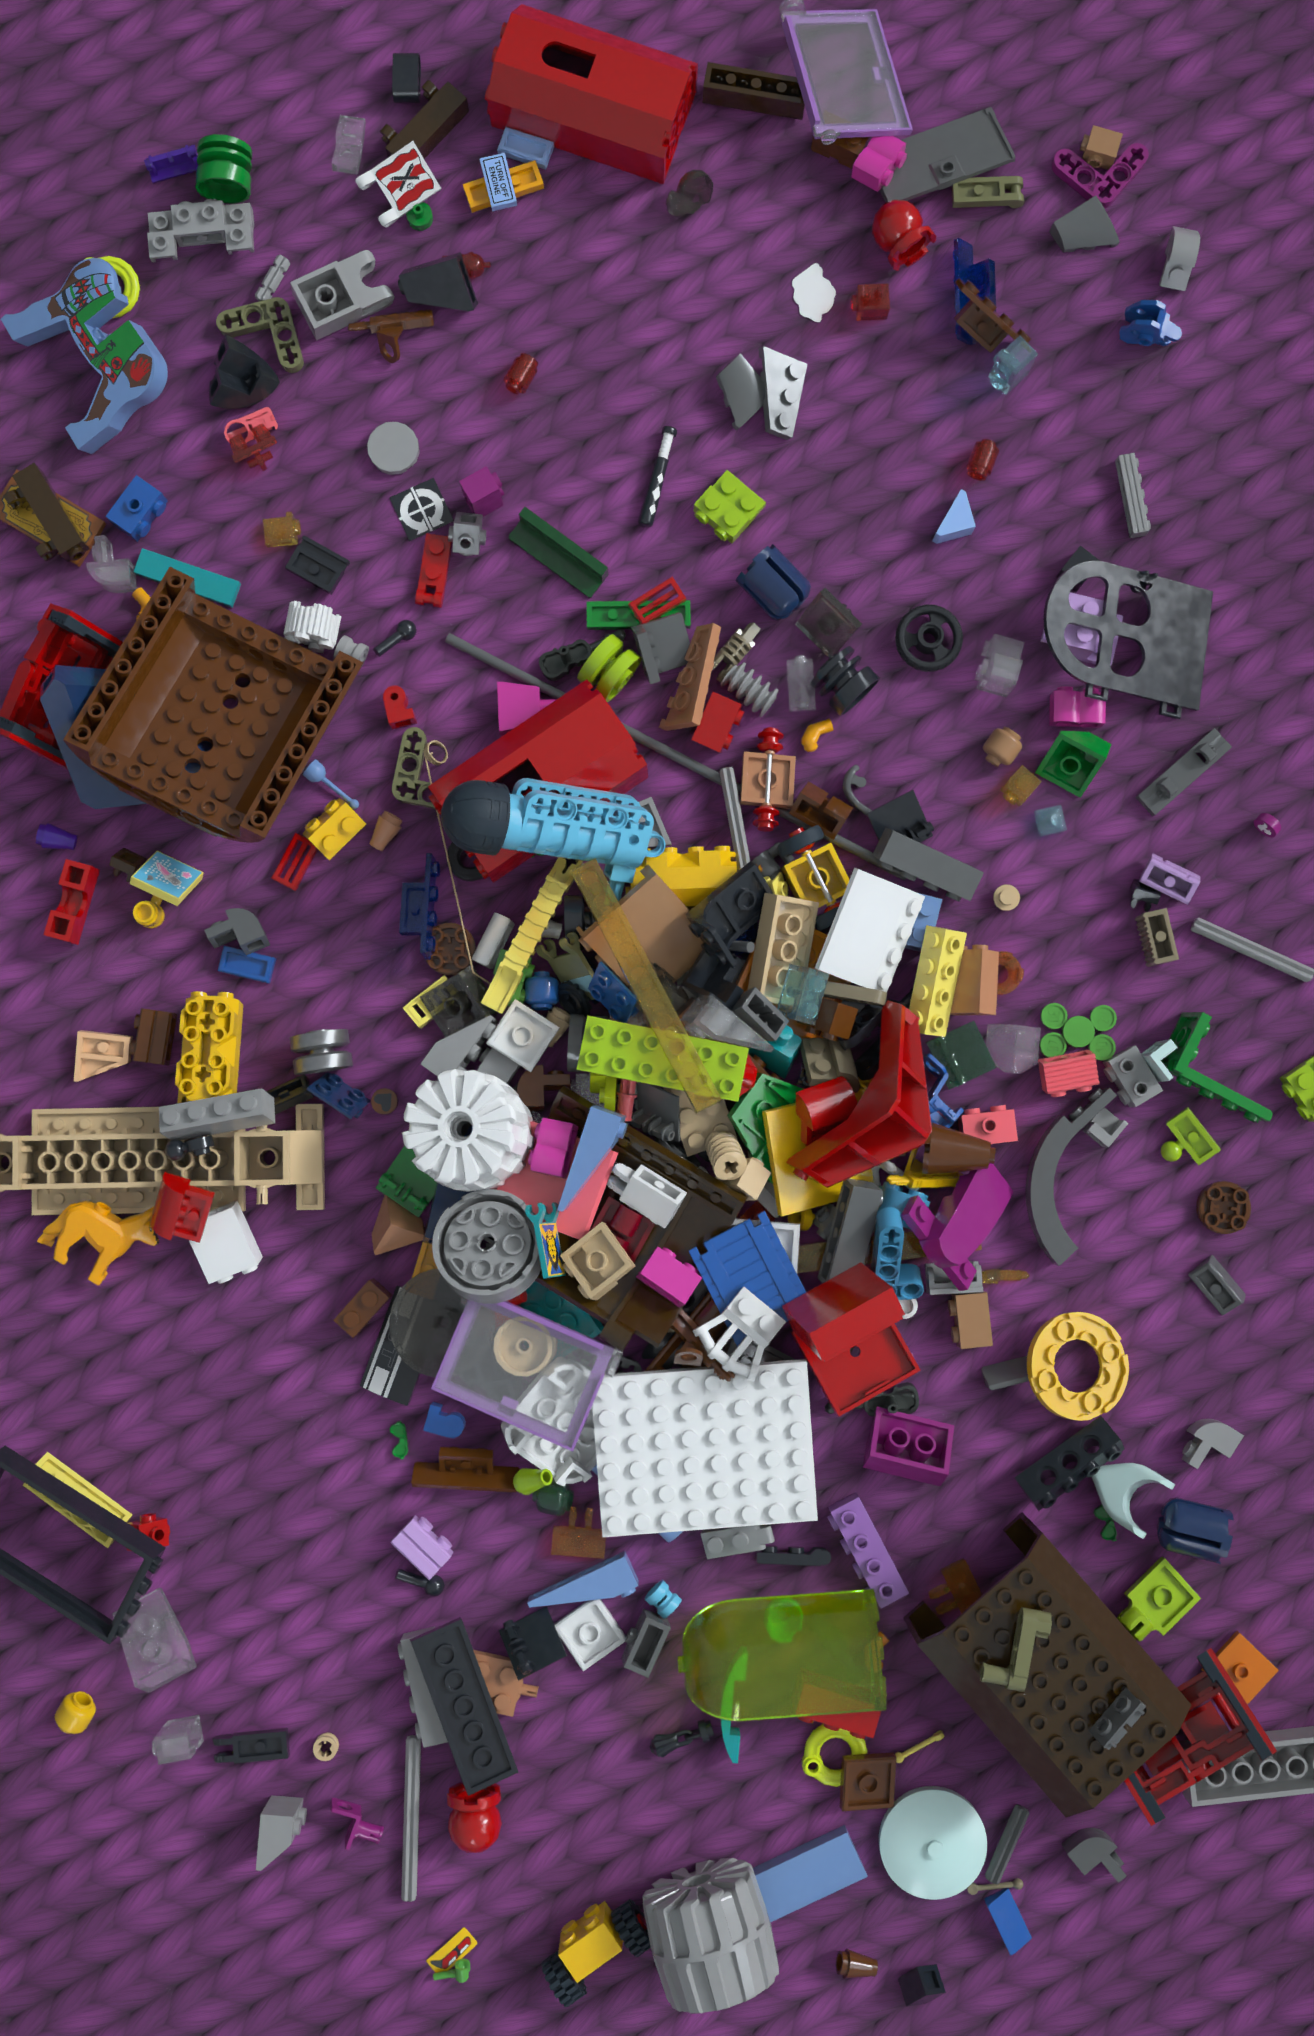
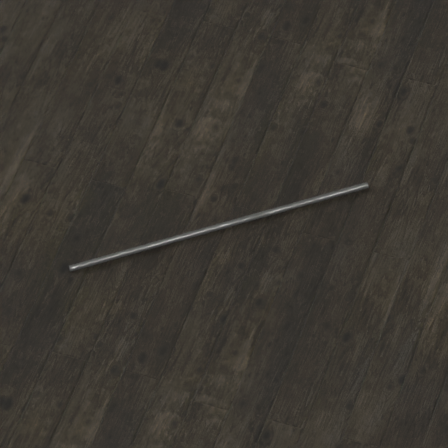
M451 633L448 634L445 640L451 646L527 685L539 687L540 692L557 700L566 694ZM622 723L634 741L722 786L719 772ZM736 782L738 795H740L741 784ZM775 808L779 811V816L806 830L811 828L808 824L789 814L790 809ZM838 834L834 840L824 835L823 839L905 881L906 877L900 875L902 870L894 867L890 871L879 866L880 860L872 856L873 852Z

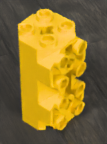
M716 846L713 851H704V847H689L688 852L685 854L677 853V848H665L660 856L644 858L642 864L636 868L631 887H625L626 894L645 878L640 871L646 865H649L688 909H692L737 872L736 853L730 852V846Z
M194 991L191 992V997L186 999L185 1008L181 1010L179 1032L183 1035L181 1060L176 1065L175 1085L179 1088L178 1104L237 1093L243 1004L240 1000L234 999L233 993L219 992L217 996H207L205 992Z

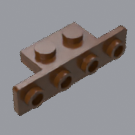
M960 278L956 280L955 283L959 289L970 299L954 317L955 321L990 353L1008 334L1029 354L1033 351L1029 344L1031 338L1021 328L1017 332L1012 327L1014 322L1005 313L1001 316L995 312L996 305L988 297L982 300L977 295L980 291L969 280L964 283Z
M454 1446L440 1447L439 1463H414L411 1485L412 1487L517 1492L513 1479L520 1468L494 1466L493 1450L458 1448Z

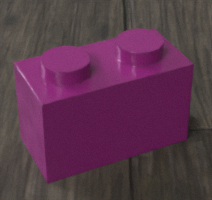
M487 466L459 481L463 497L473 514H481L484 517L504 506L502 496L505 494L501 488L502 483L496 472L491 474Z

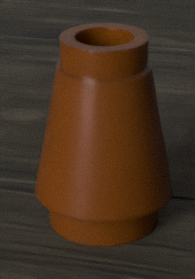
M849 1949L838 1952L836 1972L838 1975H842L844 1979L875 1977L877 1975L878 1962L876 1959Z

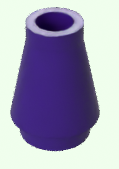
M47 823V825L40 824L36 835V844L42 845V848L75 850L78 835L71 834L50 823Z

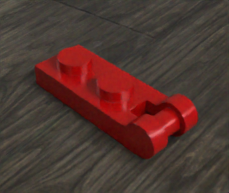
M426 533L418 589L415 597L416 605L424 606L427 603L433 604V607L442 608L453 543L448 541V536ZM427 587L435 588V594L426 593Z

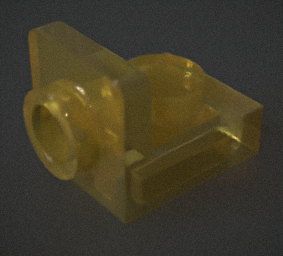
M286 512V517L263 519L265 545L267 548L298 544L297 535H301V526L299 519H295L292 512Z
M1021 765L1000 790L1004 793L1003 797L1010 804H1017L1020 807L1042 781Z

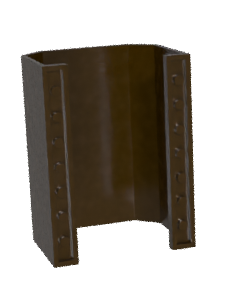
M1022 1512L1002 1530L1025 1555L1023 1560L947 1627L924 1601H921L903 1619L921 1650L1067 1818L1094 1809L1179 1732L1191 1707V1703L1049 1539ZM1021 1607L1050 1612L1052 1615V1626L1048 1639L1035 1637L1029 1675L1024 1692L1005 1689L1004 1685L980 1681L982 1663L1004 1668L1010 1665L1016 1624ZM1126 1687L1146 1705L1143 1710L1145 1713L1141 1715L1132 1727L1126 1723L1123 1728L1127 1730V1733L1119 1741L1116 1748L1112 1746L1108 1750L1096 1740L1089 1730Z

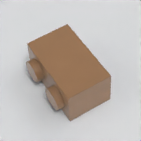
M987 1292L951 1294L952 1300H948V1309L950 1316H954L955 1326L951 1327L953 1343H957L960 1349L993 1346Z

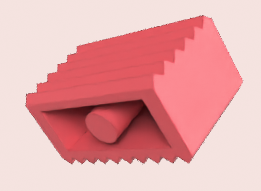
M1090 1050L1038 1059L1042 1090L1046 1094H1050L1051 1097L1064 1096L1066 1091L1076 1089L1077 1092L1090 1091L1093 1085L1100 1083L1096 1056Z

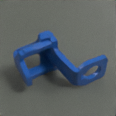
M928 1053L923 1056L924 1067L931 1074L938 1077L928 1092L931 1123L950 1128L964 1110L959 1107L953 1111L939 1098L938 1093L948 1079V1072L933 1055ZM929 1062H931L932 1064H934V1065L937 1067V1069H935L934 1067H932V1066L929 1064ZM937 1111H940L947 1119H944Z

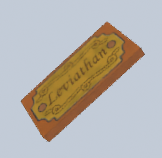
M11 477L0 495V521L39 544L50 541V537L28 501H25L19 508L13 509L3 496L5 493L19 488L13 477ZM57 494L90 548L82 558L69 561L80 567L107 524L100 518Z

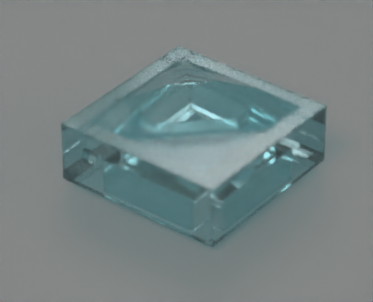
M1061 805L1034 811L1040 837L1067 830Z

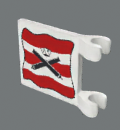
M414 141L355 180L358 187L362 190H366L376 181L392 206V209L381 214L378 218L384 227H389L400 217L412 210L415 204H421L441 190L439 183Z

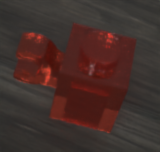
M889 283L857 286L856 294L851 296V310L856 311V321L887 320L890 310Z

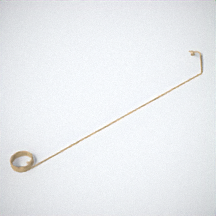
M437 740L427 743L423 751L430 785L432 781L427 759L433 765H441L448 758L446 747ZM430 744L444 747L446 754L443 761L435 760L432 756L433 752L429 753ZM437 812L438 821H439V825H440V829H441V834H442V839H443V843H444V848H445V852H446V856H447V862H448V866H449V870H450V875H451V879H452V883H453V889H454V893H455V896H456V902H457V906H458V911H459V916H460V920H461V925H462V929H463V933H464V938H465V943H466V947H467V952H468V956H469V960H470L471 970H472V973H473V974H475L476 976H478L479 978H481L482 980H484V981L487 982L488 984H491L489 981H487L486 979H484V978H482L481 976H479L478 974H476V973L474 972V970H473L472 961H471V956H470V952H469V948H468V943H467V939H466L465 929H464V925H463V920H462V916H461V912H460L459 902H458L457 893H456V889H455V885H454V880H453V875H452V871H451V866H450V862H449V858H448V852H447V848H446V844H445V839H444V835H443V830H442V826H441V821H440L439 813Z

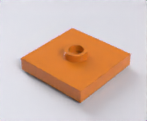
M1238 1631L1216 1653L1217 1658L1247 1705L1279 1671Z

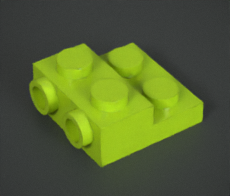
M726 470L713 486L710 485L696 501L693 511L695 512V517L705 525L708 523L715 529L714 533L721 540H728L733 544L766 506V502L731 472Z
M1313 1055L1279 1078L1283 1083L1282 1089L1289 1098L1294 1099L1298 1105V1113L1303 1119H1308L1309 1122H1314Z

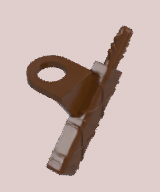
M427 309L370 317V321L348 324V330L360 331L371 329V333L377 334L379 349L384 359L390 363H395L400 359L398 338L402 331L405 329L434 326V317L432 310ZM386 343L392 347L393 357L388 354L385 347Z
M681 1310L671 1329L680 1336L685 1344L675 1352L674 1363L701 1366L703 1362L708 1368L714 1367V1373L716 1376H719V1379H725L727 1382H730L731 1378H735V1374L732 1371L726 1372L722 1369L723 1365L715 1358L712 1360L707 1356L708 1353L699 1336L696 1337L693 1333V1330L699 1326L694 1323L684 1310Z

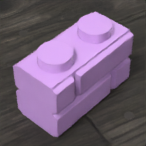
M1152 853L1140 875L1139 882L1188 905L1200 884V876L1168 860L1163 861L1162 857Z
M415 1515L390 1543L430 1580L452 1556L453 1551L450 1549L452 1544L443 1535L438 1537L431 1531L433 1526L426 1518L421 1517L419 1519Z

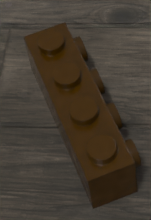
M711 62L707 63L702 103L803 120L805 104L797 77Z

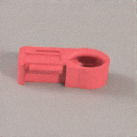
M264 407L241 418L229 421L225 426L224 434L230 444L242 446L253 440V435L258 436L272 430L273 426L277 429L278 424L271 409ZM242 423L245 425L227 434V429L232 424ZM248 431V436L242 442L230 440V438Z

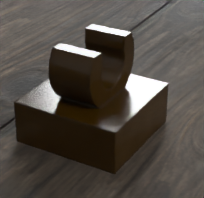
M122 848L111 857L109 865L114 867V876L117 877L122 872L127 873L126 881L130 882L131 876L147 861V858Z

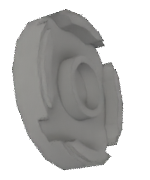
M386 422L376 427L370 434L367 443L368 455L372 463L381 472L390 475L402 474L411 466L413 467L420 453L419 442L413 430L399 422Z

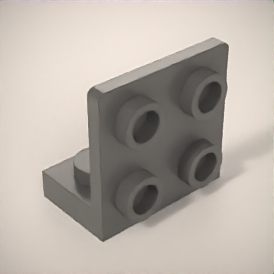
M680 612L631 627L639 656L642 657L643 671L650 684L660 681L659 673L688 663L685 656L690 641L683 616Z

